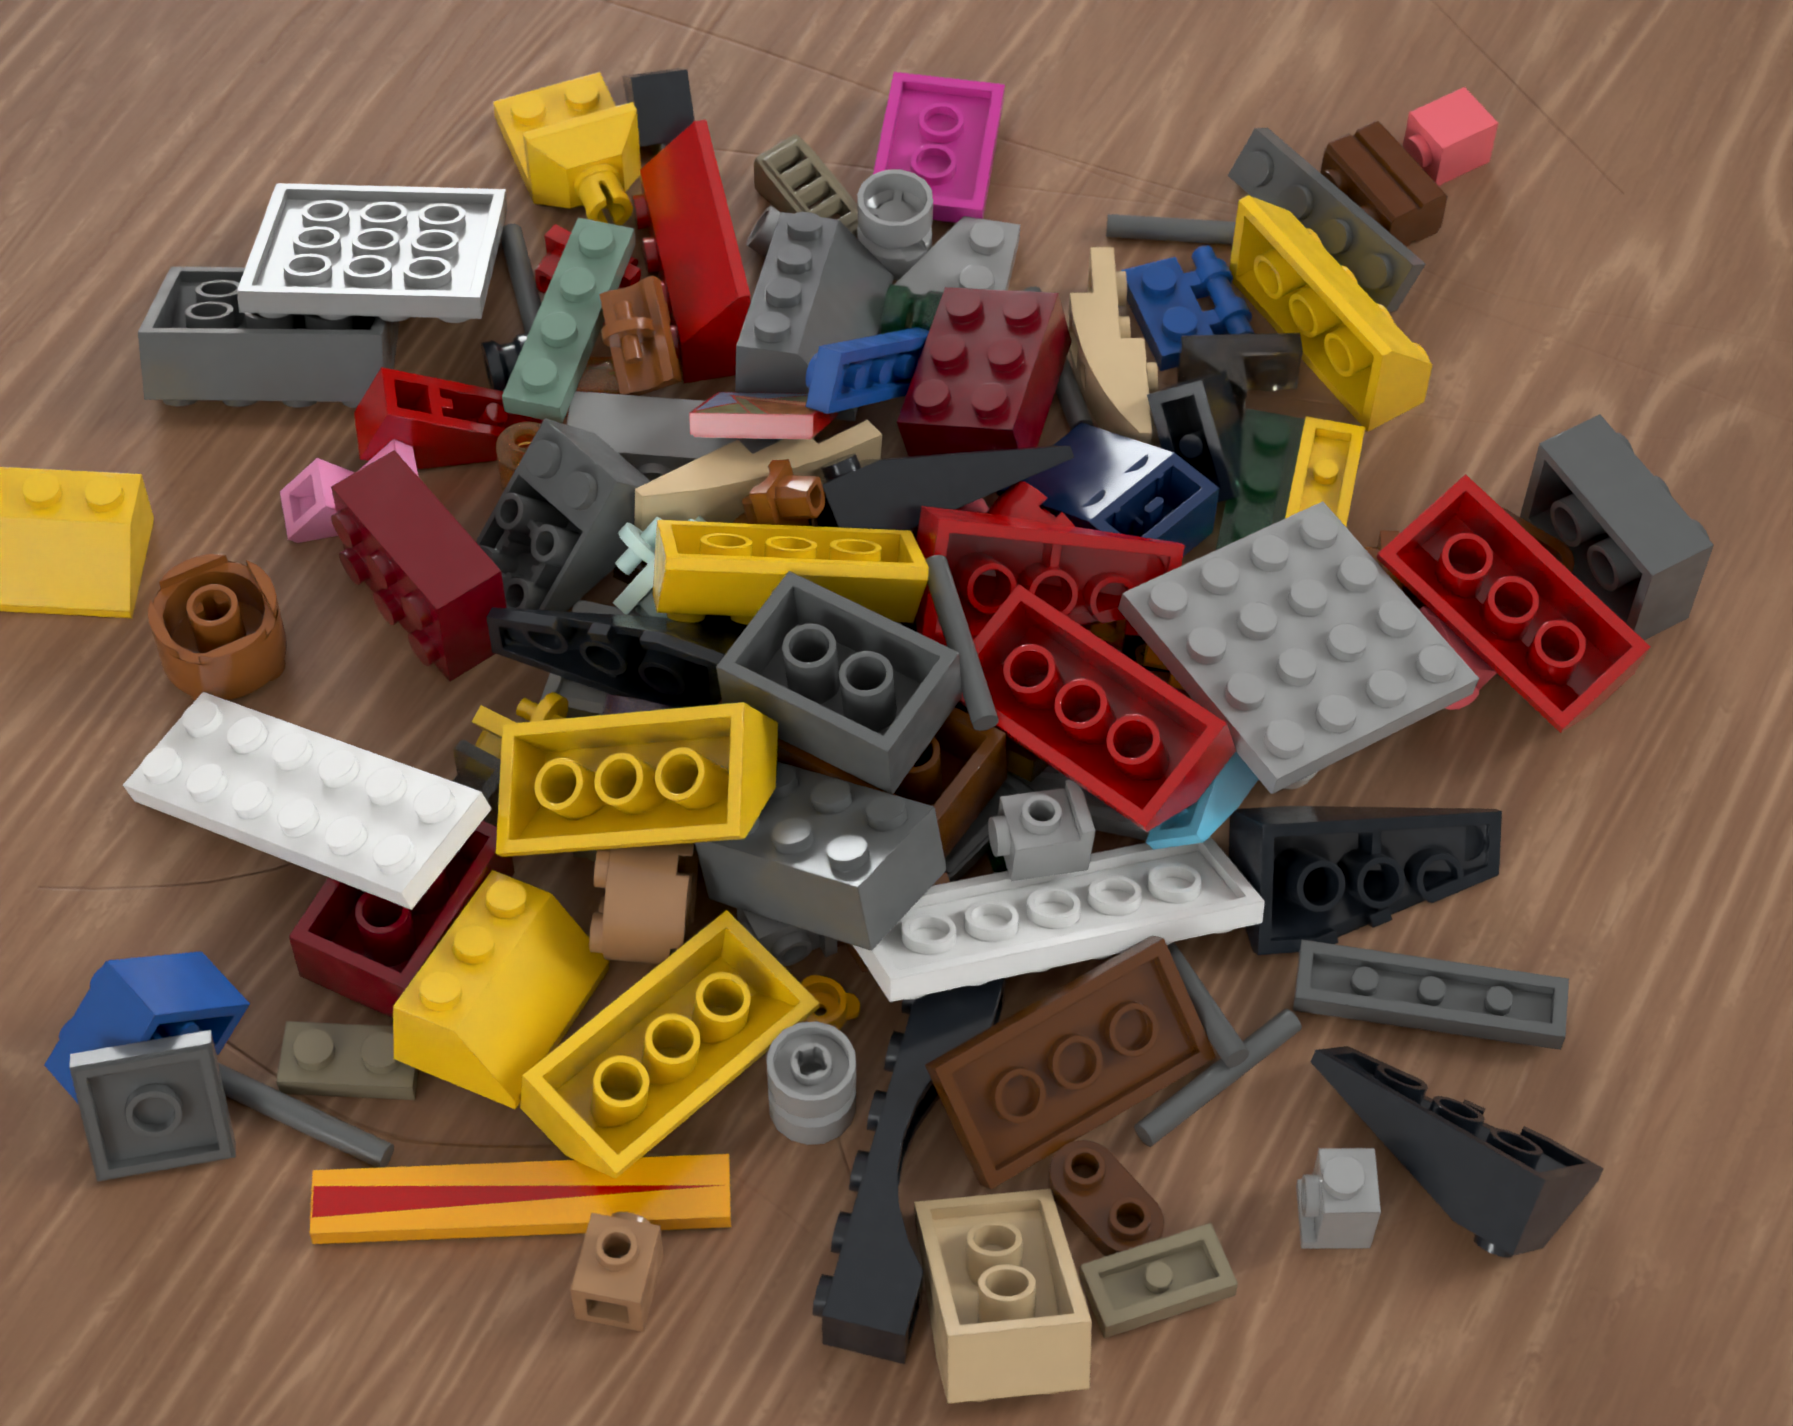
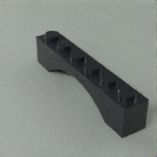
M1006 978L988 981L978 986H963L926 994L917 999H903L901 1012L910 1015L905 1033L893 1031L889 1041L884 1070L893 1072L888 1091H875L868 1115L867 1130L875 1132L870 1152L858 1150L851 1172L849 1190L858 1192L852 1213L840 1211L834 1228L831 1252L840 1254L833 1276L821 1275L814 1297L812 1315L822 1318V1344L905 1364L922 1303L923 1270L908 1241L899 1207V1185L903 1163L916 1131L935 1103L940 1099L925 1064L999 1023L1005 1002Z

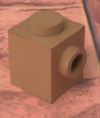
M616 1212L611 1216L591 1213L570 1289L575 1319L644 1332L664 1256L661 1227L659 1225L651 1224L646 1218L629 1212Z

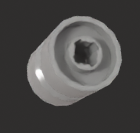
M901 169L878 172L862 183L857 194V239L894 276L893 280H899L932 248V190L923 178L915 173Z
M817 1021L800 1022L784 1029L772 1041L767 1054L770 1118L776 1129L792 1141L805 1145L827 1143L842 1135L851 1125L856 1112L855 1050L845 1034L828 1024Z

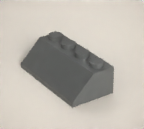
M810 212L780 213L736 345L735 392L809 393V388H807L805 382L806 372L812 357L818 352L819 346L880 334L894 276L840 220L819 217ZM859 407L838 411V416L835 419L855 422Z

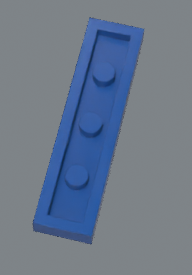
M916 327L819 346L818 352L812 357L806 372L805 382L807 388H809L806 407L830 414L906 396L929 330Z

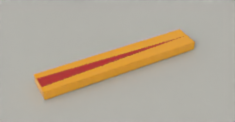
M729 1154L641 1157L616 1179L576 1160L313 1170L309 1234L312 1244L586 1233L591 1213L611 1216L616 1212H629L640 1215L651 1224L659 1225L661 1230L731 1227Z

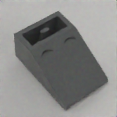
M545 418L476 540V543L502 572L507 608L567 612L617 566L615 562L629 548L620 538L618 532L627 522L634 525L635 489L650 482V480L593 432Z

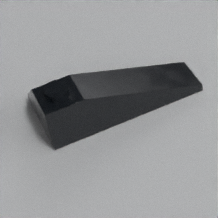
M1039 446L868 459L860 462L856 453L850 454L821 467L824 477L820 478L825 493V507L818 518H814L815 527L909 530L919 525L921 506L955 510L1074 458L1070 446Z
M492 607L486 617L493 653L653 710L717 705L722 698L716 666L741 635V633L728 626L718 625L714 627L700 621L679 622L664 617Z
M1278 806L1236 809L1230 815L1229 859L1265 901L1262 923L1245 926L1252 951L1257 955L1299 952L1302 940L1336 944L1339 943L1338 937L1366 925L1374 928L1391 921L1392 914L1423 901L1434 903L1498 876L1500 868L1502 811L1481 808Z
M1349 1046L1315 1050L1311 1059L1314 1067L1449 1217L1457 1224L1475 1234L1474 1242L1482 1249L1494 1255L1511 1258L1515 1255L1543 1249L1599 1181L1604 1168L1525 1126L1519 1135L1484 1123L1485 1118L1483 1114L1485 1108L1466 1099L1462 1103L1444 1096H1435L1433 1099L1425 1096L1428 1086L1423 1080Z

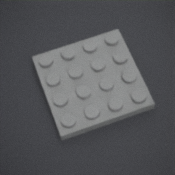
M276 183L237 290L239 313H258L266 318H281L289 314H314L328 320L344 319L350 315L378 316L386 321H402L410 317L439 318L448 323L481 319L507 213L506 189Z
M1323 501L1124 592L1118 610L1197 704L1227 723L1236 752L1271 794L1473 694L1479 681V677Z

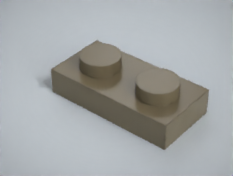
M286 1021L276 1079L280 1092L294 1095L415 1100L419 1069L394 1059L393 1026Z
M1212 1223L1082 1264L1079 1271V1279L1104 1339L1236 1295L1238 1286Z

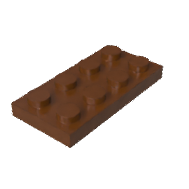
M1152 935L925 1064L979 1184L991 1190L1058 1151L1064 1145L1075 1141L1215 1059L1216 1055L1164 938Z

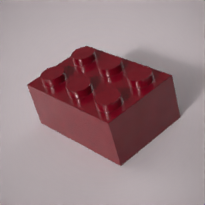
M945 287L897 420L908 456L1038 446L1072 343L1059 293Z
M393 450L331 486L336 513L331 516V521L343 542L344 550L339 553V559L344 570L355 584L360 585L365 582L373 591L375 604L389 624L395 625L399 622L408 632L409 643L419 660L426 666L434 663L451 682L495 655L496 653L492 652L486 617L492 607L507 608L502 572L400 455Z
M482 821L412 910L328 877L289 935L299 976L393 1018L394 1004L491 870L509 877L514 875L515 870L512 856L501 857L496 854L497 827Z

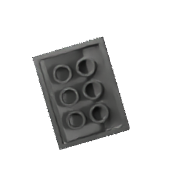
M170 267L138 330L144 400H163L165 404L170 406H187L196 403L198 400H222L225 405L232 407L249 406L258 401H282L286 406L297 408L308 407L316 404L318 401L342 402L347 407L357 408L380 368L394 369L399 321H386L378 316L350 315L344 319L328 320L314 314H289L281 318H266L258 313H239L237 290L246 267Z

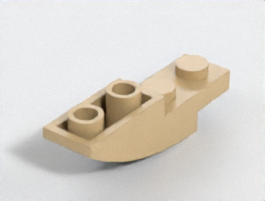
M1090 247L1088 293H1070L1067 326L1072 340L1069 351L1076 380L1085 402L1100 429L1150 445H1161L1147 394L1158 391L1157 362H1146L1145 338H1130L1129 316H1119L1118 307L1126 306L1127 302L1126 271H1116L1114 247Z

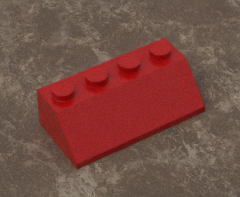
M704 119L694 121L640 169L642 194L632 195L636 227L638 230L648 229L649 237L642 238L647 273L658 271L664 300L668 305L671 320L670 328L676 357L679 359L683 383L736 375V345L751 303L750 291L707 121Z
M1466 474L1377 553L1376 559L1560 733L1591 715L1635 674L1651 648Z
M1019 584L973 640L999 719L994 727L1006 733L1014 741L1146 832L1196 803L1236 752L1226 722ZM962 694V698L959 702L965 707H967Z

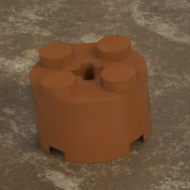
M205 554L190 558L174 566L159 581L161 589L155 596L153 603L150 599L148 619L164 672L168 679L178 689L190 695L193 701L202 692L225 700L243 697L258 690L267 682L277 679L285 669L286 663L284 658L287 650V639L274 585L262 568L246 560V566L228 561L224 554Z

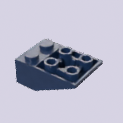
M1082 422L1052 445L1070 446L1074 458L1022 480L1038 489L1047 497L1039 506L1041 509L1049 511L1055 517L1063 512L1075 527L1182 543L1185 545L1183 557L1213 533L1219 487L1174 452ZM1010 486L997 491V495H1002Z

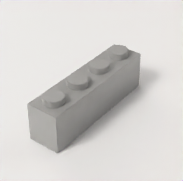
M576 391L573 396L566 424L598 435L650 481L737 439L752 454L782 440L705 438L690 435L689 413L705 401Z

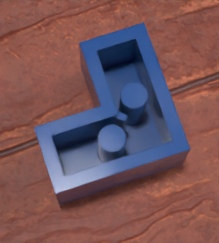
M202 951L106 960L104 965L91 978L90 989L75 1014L62 1027L59 1033V1041L44 1066L78 1103L69 1068L70 1054L211 1030L216 1055H219L250 1003Z

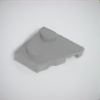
M963 216L891 287L889 310L935 317L945 287L1008 290L1020 240V225Z

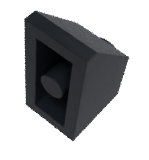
M676 68L622 76L627 103L633 102L637 109L639 146L650 145L652 155H657L695 121L687 69Z
M1227 370L1177 383L1147 394L1162 449L1174 452L1219 487L1217 502L1238 497L1243 427Z

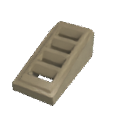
M797 134L792 135L755 159L754 188L779 212L793 214L810 212L823 218H830L838 213L841 216L838 220L857 237V203L813 149ZM803 183L807 184L796 192L793 190ZM820 199L824 200L822 203L815 206L814 208L810 210L808 209L809 206L816 203Z

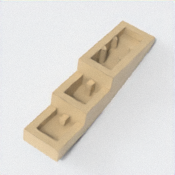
M866 420L819 444L813 439H782L753 454L737 439L636 488L634 525L643 532L656 517L662 520L688 521L689 519L695 520L698 516H701L706 522L733 523L739 515L745 513L741 502L742 499L749 496L752 488L762 483L769 476L768 465L772 460L789 459L794 475L823 478L824 474L821 467L841 457L856 453L859 462L868 459H880L882 433Z

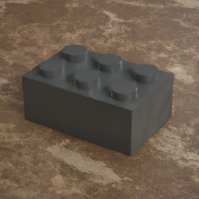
M1600 414L1539 443L1520 517L1566 544L1574 557L1572 574L1643 640L1688 619L1714 546L1705 528L1698 521L1691 519L1671 496L1666 483L1660 477L1653 476L1634 454L1627 438L1620 433H1616Z
M788 571L716 666L723 704L741 702L748 704L778 722L779 739L892 795L962 698L959 652Z
M778 761L776 788L745 839L695 843L709 899L870 951L879 944L947 870L934 806Z

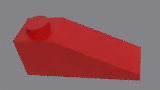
M383 367L380 368L354 411L359 457L361 460L369 461L389 442L395 439L413 446L417 470L521 458L526 453L544 420L504 412L502 400L504 391Z

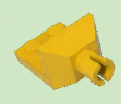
M600 72L493 101L496 121L534 204L570 209L584 205L588 220L604 223L608 222L602 209H607L614 225L619 226L623 225L631 217L633 205L625 192L639 177L641 169L637 109L633 102L616 106Z

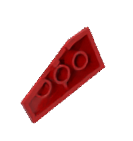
M921 506L916 541L925 559L934 555L946 557L973 640L1018 584L1081 626L1095 622L1105 624L1126 619L1118 610L1122 594L1181 567L1185 546L1178 542L1036 522L995 514ZM1036 549H1041V554L1035 555ZM926 584L916 614L917 633L947 647L928 584Z

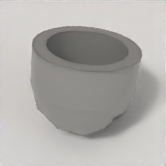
M769 206L753 227L746 246L766 256L781 212Z

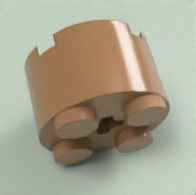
M695 843L597 850L594 887L606 889L605 896H602L600 900L599 912H594L592 916L589 939L590 952L603 953L605 960L660 964L686 943L684 942L685 927L694 924L698 886L699 857L697 851H694L696 848Z

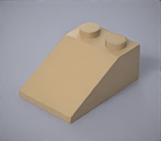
M1051 1189L914 1202V1215L935 1353L947 1403L981 1402L997 1398L1055 1394L1064 1391L1090 1389L1092 1321Z

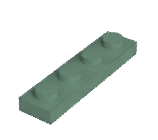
M577 218L503 392L504 412L542 420L546 418L563 423L605 321L599 294L618 289L636 246L634 228Z

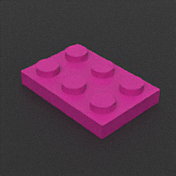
M893 72L873 174L884 170L901 169L915 173L923 178L932 190L933 220L957 223L963 216L983 219L1004 103L1005 84Z

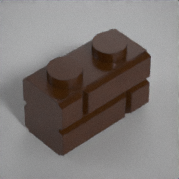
M1378 120L1356 130L1353 136L1349 133L1328 143L1327 147L1324 148L1320 173L1404 246L1408 247L1412 241L1417 243L1432 236L1442 227L1448 196Z

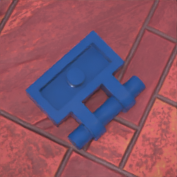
M1211 246L1199 247L1192 253L1191 258L1196 267L1195 271L1183 273L1176 257L1121 270L1126 271L1127 302L1160 371L1215 358L1217 337L1229 334L1233 344L1237 347L1246 346L1255 338V333L1250 324L1252 313L1246 301L1236 296L1231 286L1233 280L1232 273L1227 263L1223 259L1217 258ZM1210 296L1216 308L1202 312L1197 299Z

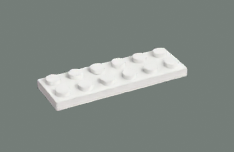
M202 692L194 703L186 709L182 717L123 784L135 802L411 910L492 809L481 791Z
M1211 836L1203 843L1155 850L1147 843L1093 853L1091 854L1089 868L1086 871L1011 881L1008 871L931 886L872 951L853 946L888 1000L893 1002L902 999H917L926 994L963 986H978L988 981L1029 972H1044L1053 967L1090 959H1105L1114 954L1124 952L1152 935L1164 938L1166 944L1169 945L1175 941L1212 933H1227L1236 928L1262 923L1265 901Z

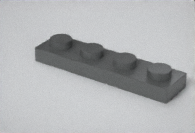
M1255 128L1228 176L1252 197L1290 211L1305 228L1313 230L1318 235L1323 247L1341 266L1351 270L1358 285L1376 304H1381L1388 312L1397 311L1426 264L1269 128Z
M1302 940L1298 957L1293 1011L1561 1050L1566 1036L1569 978Z

